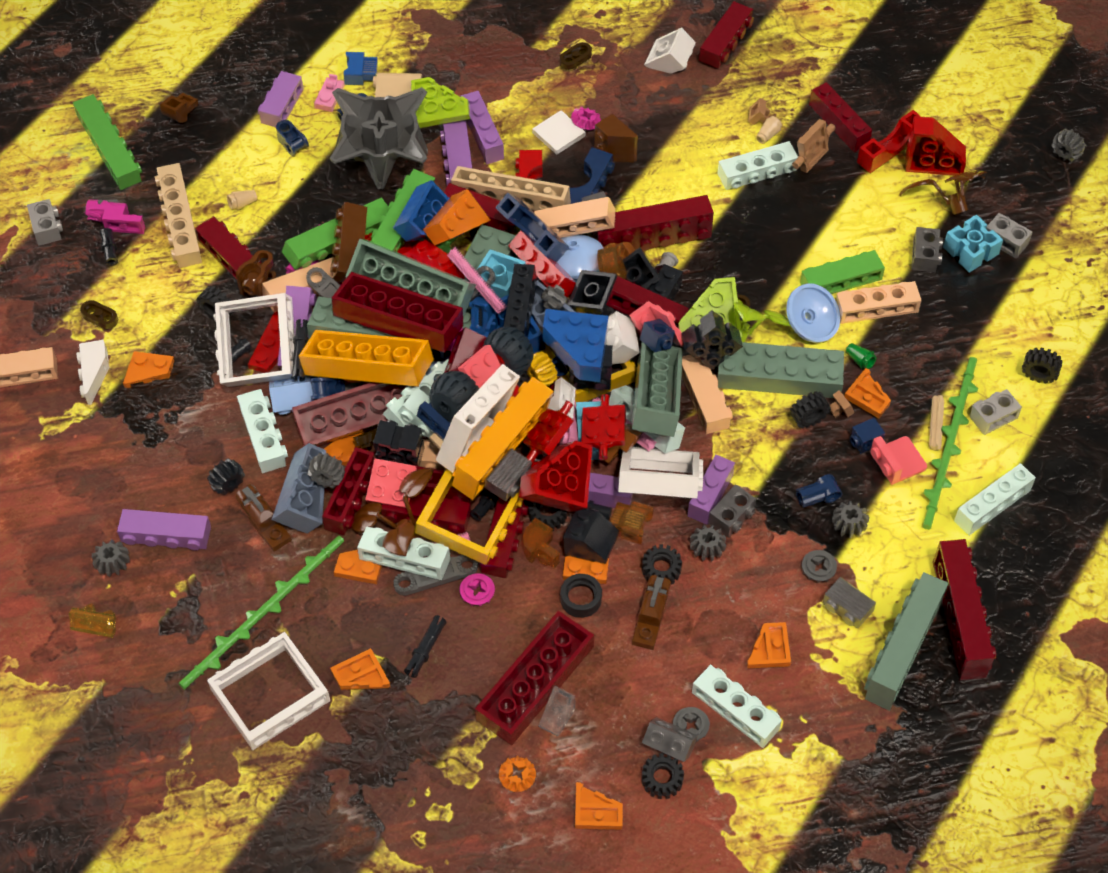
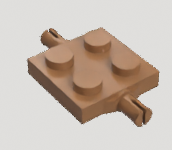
M821 119L812 125L797 142L799 156L792 163V166L795 169L800 167L801 171L808 173L829 150L828 139L830 134L836 130V127L833 124H829L826 128V121Z

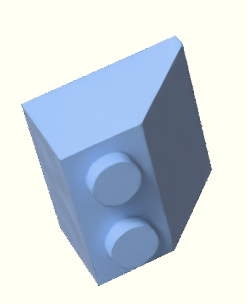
M304 375L305 380L299 381V376L297 381L291 378L269 381L273 413L287 414L291 412L292 407L314 401V399H311L313 395L312 383L310 382L311 377Z

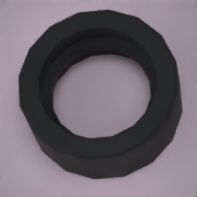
M579 573L571 575L561 586L560 601L563 609L568 614L580 618L596 613L602 602L600 583L588 574ZM584 586L594 592V599L589 604L577 605L569 600V591L574 587Z

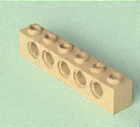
M176 163L157 167L158 176H155L157 188L161 187V190H158L160 202L164 201V205H161L163 216L168 218L164 222L166 231L171 232V234L167 235L169 245H174V249H171L172 259L178 262L179 268L200 264L202 259L180 164Z
M457 166L451 179V183L500 201L507 193L518 197L534 211L571 203L570 187L567 185Z

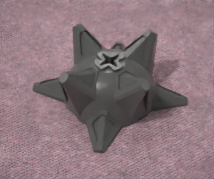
M421 87L396 97H362L340 88L335 89L332 94L342 110L343 116L335 150L330 157L331 162L336 164L355 157L363 159L377 189L385 188L396 159L403 157L424 163L427 160L428 148L420 130L416 112L428 92Z

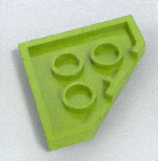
M430 77L411 80V91L422 87L428 92L416 112L420 128L470 119L468 99L463 96L459 97L454 91L444 85L437 84Z
M735 277L714 279L680 320L678 329L684 332L693 324L696 326L700 325V319L713 310L723 317L724 324L729 322L739 329L742 338L740 315L734 307V303L738 302Z

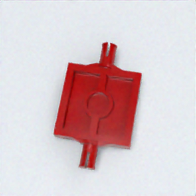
M604 394L601 395L600 406L583 407L582 443L599 449L600 460H603V457L604 460L608 459V448L623 446L626 440L625 405H609L610 396L605 394V397Z
M566 400L561 409L557 411L547 408L540 415L539 421L534 428L527 433L523 443L532 449L526 457L532 463L538 454L549 456L574 422L573 419L567 416L570 409L574 406L571 402Z

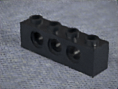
M514 264L504 327L516 328L528 338L537 285L535 265Z

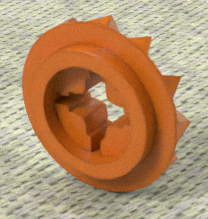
M518 755L511 759L507 758L501 764L499 770L501 784L512 792H522L529 789L536 778L534 764L527 757L521 758ZM513 767L518 771L524 770L521 772L522 780L517 775L512 776Z

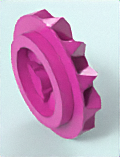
M580 107L579 109H574L571 115L572 122L577 127L586 130L595 129V124L601 121L600 114L589 108L584 109Z
M471 574L461 582L460 595L463 601L468 602L471 606L479 605L481 607L482 604L489 603L490 599L494 596V583L484 574ZM480 585L482 592L474 596V590Z

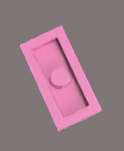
M329 74V78L326 77L319 91L314 107L333 112L337 101L332 92L337 88L343 89L345 86L344 81L338 80L337 75Z

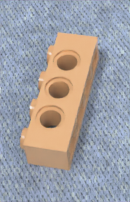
M914 281L852 291L845 290L837 293L836 302L840 311V323L843 324L919 312L921 297Z

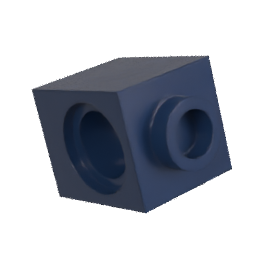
M661 319L644 322L640 340L655 353L671 349L675 331Z
M872 418L852 427L850 442L862 454L871 450L873 439L881 436L884 440L885 432L876 419Z

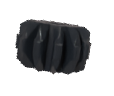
M229 458L225 461L220 460L219 464L214 465V469L209 471L210 475L207 479L211 488L218 494L226 495L228 492L232 493L243 482L242 478H244L245 474L241 468L242 466Z

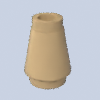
M774 116L767 118L756 136L757 141L765 144V142L779 133L782 127L781 121Z
M255 190L233 191L227 195V202L231 210H239L257 201Z

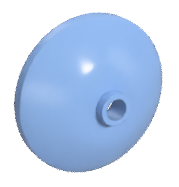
M573 235L561 238L569 248L557 263L573 279H578L581 270L597 271L602 266L605 253L599 241L586 235Z
M803 284L794 289L790 294L786 306L787 317L791 327L801 338L809 342L821 343L829 340L836 334L840 325V311L836 300L830 292L816 284Z

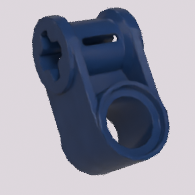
M280 120L276 124L278 141L291 156H294L303 147H309L305 135L291 121Z
M310 378L313 392L311 399H320L345 391V383L342 379Z

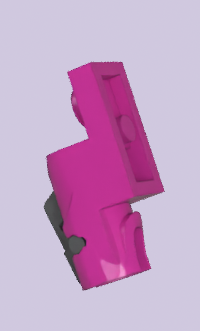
M89 199L87 201V220L103 222L104 228H110L113 232L144 234L145 225L142 216L129 215L126 203H119L117 199Z

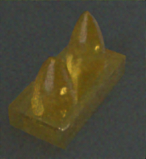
M91 603L80 609L72 607L69 612L70 630L112 638L116 633V616L112 610L103 613L95 612V607Z

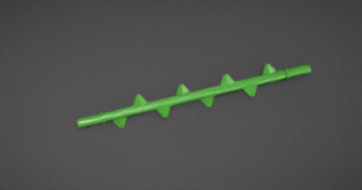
M975 357L969 358L966 372L963 374L964 379L959 396L949 398V402L956 408L951 425L942 426L941 428L947 436L942 458L933 459L931 462L938 469L933 489H925L923 492L929 499L923 528L927 530L932 527L935 513L938 510L937 505L942 488H950L952 485L945 477L950 458L953 455L961 454V450L954 443L959 425H967L969 423V420L963 415L967 396L969 393L978 391V388L971 382L974 379V370L977 363V358Z
M338 535L324 549L322 548L317 556H307L305 558L307 565L288 582L276 581L275 584L278 592L257 611L248 610L246 612L247 620L229 637L217 636L215 638L217 648L199 665H195L194 669L179 682V685L185 690L194 680L203 675L207 668L219 670L221 668L219 657L239 639H249V629L268 612L280 613L281 607L279 602L298 584H308L310 582L308 575L326 558H329L330 554L344 542V539Z

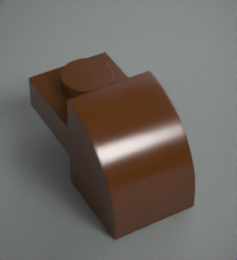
M181 93L178 97L171 95L160 104V110L164 116L183 123L187 121V114L198 106V99L185 93Z

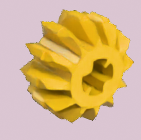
M542 351L534 353L531 365L527 370V375H529L530 379L534 377L544 385L549 386L557 380L555 365L548 354Z

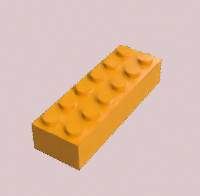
M315 330L299 355L304 374L308 376L417 387L434 360L429 340Z
M532 377L528 383L526 381L523 382L518 390L519 394L516 397L512 396L506 404L507 408L503 412L500 410L496 414L491 427L487 425L480 435V440L472 442L468 448L469 453L457 460L455 464L457 468L452 474L454 477L452 486L471 500H474L484 488L485 479L510 449L515 451L525 439L527 433L539 421L540 415L549 407L554 391L536 378Z

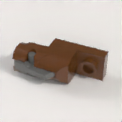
M249 484L246 488L240 489L237 492L236 499L249 516L250 523L273 552L292 541L291 536L281 523L272 520L274 511L254 485Z
M657 575L650 576L638 616L632 645L654 650L671 586L669 579L665 577L660 578Z

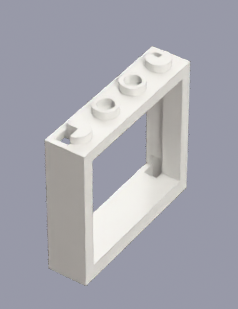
M281 293L215 303L216 314L213 316L217 327L215 339L218 344L216 358L219 362L217 375L220 377V384L232 387L291 378L294 356L293 337L295 336L291 296ZM278 306L282 371L233 377L229 313Z
M502 364L454 415L437 455L436 461L452 473L455 471L457 460L469 453L468 448L475 440L478 442L484 428L487 425L491 427L496 414L500 410L503 412L506 409V404L519 381V375Z
M633 447L627 453L625 451L622 453L618 492L697 498L698 491H702L703 459H699V452L673 450L663 453L659 449H652L648 452L644 448ZM630 468L692 473V475L630 470Z
M285 632L275 638L272 637L263 646L254 648L242 659H236L229 667L215 672L216 675L207 680L211 691L252 750L330 702L327 689ZM286 651L314 691L249 731L221 690L278 654Z

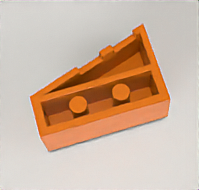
M466 189L451 196L423 231L432 243L437 245L490 221V218L469 190Z

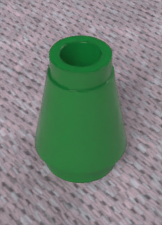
M854 343L849 344L846 348V353L861 369H870L875 364L877 357L873 351Z

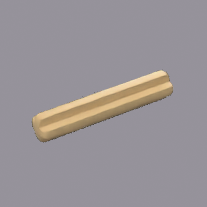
M935 395L932 398L929 447L933 451L940 450L942 445L941 428L943 426L944 399L942 395Z

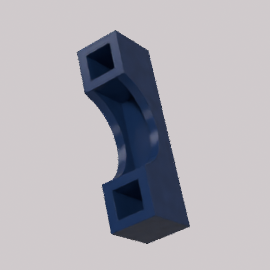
M593 147L590 149L584 160V173L590 178V181L581 187L570 188V204L582 202L583 197L600 192V188L604 187L607 182L608 174H611L614 170L613 154Z
M507 193L495 207L506 219L520 228L534 242V246L547 258L557 262L568 250L569 246L518 197Z

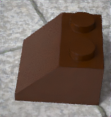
M614 114L595 124L594 148L613 154V162L634 163L637 161V134Z

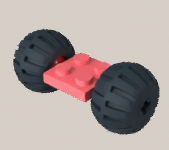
M501 327L492 331L485 339L483 347L458 367L459 371H449L436 378L429 393L432 407L451 423L454 415L502 364L519 376L524 374L530 367L534 356L533 347L529 343V339L524 336L525 334L513 327Z

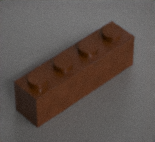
M344 202L341 209H337L336 220H338V225H336L334 230L336 243H334L332 254L335 255V258L330 267V272H333V279L335 281L344 282L359 239L365 240L368 208L366 206Z

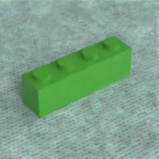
M876 250L862 252L859 255L844 257L841 260L827 262L820 266L802 270L800 284H816L825 288L830 294L882 280L885 267Z

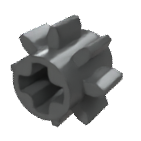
M557 284L554 288L548 286L541 295V299L544 300L542 302L543 306L547 309L553 310L555 308L559 310L567 299L564 296V289Z

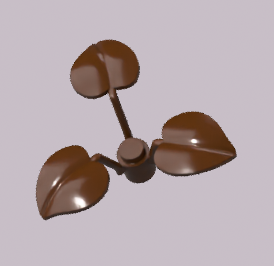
M977 170L946 179L945 183L955 180L957 193L949 195L950 199L947 198L938 184L932 179L914 182L906 186L899 194L901 196L913 187L933 185L945 200L946 205L951 206L954 215L968 210L964 195V184L968 180L972 181V178L985 179L987 173L986 171L977 172Z
M431 468L415 470L409 473L401 482L399 489L404 494L403 500L410 520L402 519L396 525L379 514L382 510L381 504L371 502L362 506L354 515L353 530L362 533L366 527L372 528L377 518L382 519L395 528L385 535L383 547L392 554L406 556L412 539L421 537V535L415 533V523L417 520L413 516L408 497L414 498L422 492L434 470Z

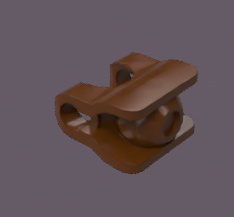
M260 250L249 261H246L238 268L236 278L241 295L263 296L262 283L270 281L268 277L272 279L277 278L276 272L270 270L274 264L272 253ZM262 258L268 259L262 264L259 263V260Z

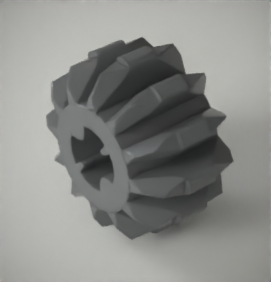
M1065 128L1055 135L1051 146L1054 148L1053 152L1059 155L1058 157H1063L1064 161L1069 160L1072 162L1083 154L1086 144L1083 142L1084 138L1079 136V133L1076 134L1073 129L1069 131Z
M319 453L311 459L307 474L311 477V481L317 482V485H323L324 488L327 486L334 488L335 485H339L342 481L345 467L342 465L341 460L336 459V456L332 457L328 453L325 455Z
M851 500L848 502V505L842 502L839 508L836 507L834 509V516H832V524H835V531L841 530V536L846 533L850 539L853 537V534L859 537L862 531L867 529V523L869 522L866 508H860V503L853 505Z
M704 524L702 529L696 528L694 534L690 536V549L694 551L695 557L702 556V561L706 558L713 561L714 556L720 558L722 552L726 550V537L722 535L721 528L714 530V525L707 528Z
M113 539L108 544L102 541V546H95L96 552L92 553V564L101 575L106 573L107 576L111 577L112 573H115L119 576V570H126V564L130 563L128 549L123 546V543L120 541L115 543Z

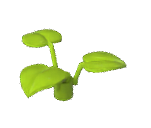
M739 299L738 302L734 303V307L742 318L740 320L742 342H745L748 334L751 335L765 319L791 327L788 318L778 312L765 310L763 315L759 311L749 308ZM756 320L757 322L751 328H749L750 324H748L747 322Z

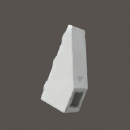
M104 340L79 344L80 352H77L78 364H81V369H78L80 381H83V385L80 386L82 398H86L88 405L92 404L109 370L108 351Z

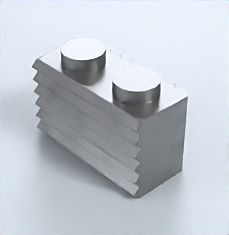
M510 449L485 479L484 487L504 501H507L510 496L513 498L520 489L521 476L531 469V460Z
M839 577L831 586L823 599V604L828 611L837 613L846 624L859 628L876 606L874 600L842 577Z

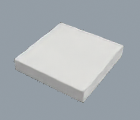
M559 111L532 128V133L556 155L585 137V131L577 127L563 111Z

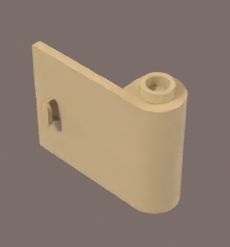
M377 73V76H373V88H376L375 97H396L411 91V80L421 79L422 74Z

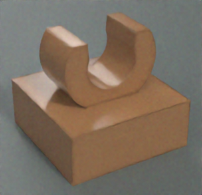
M760 98L749 108V123L753 125L758 121L764 123L769 118L767 115L770 113V109L766 108V100Z
M840 390L834 393L833 397L836 402L830 404V412L836 418L842 412L847 417L854 414L851 404Z

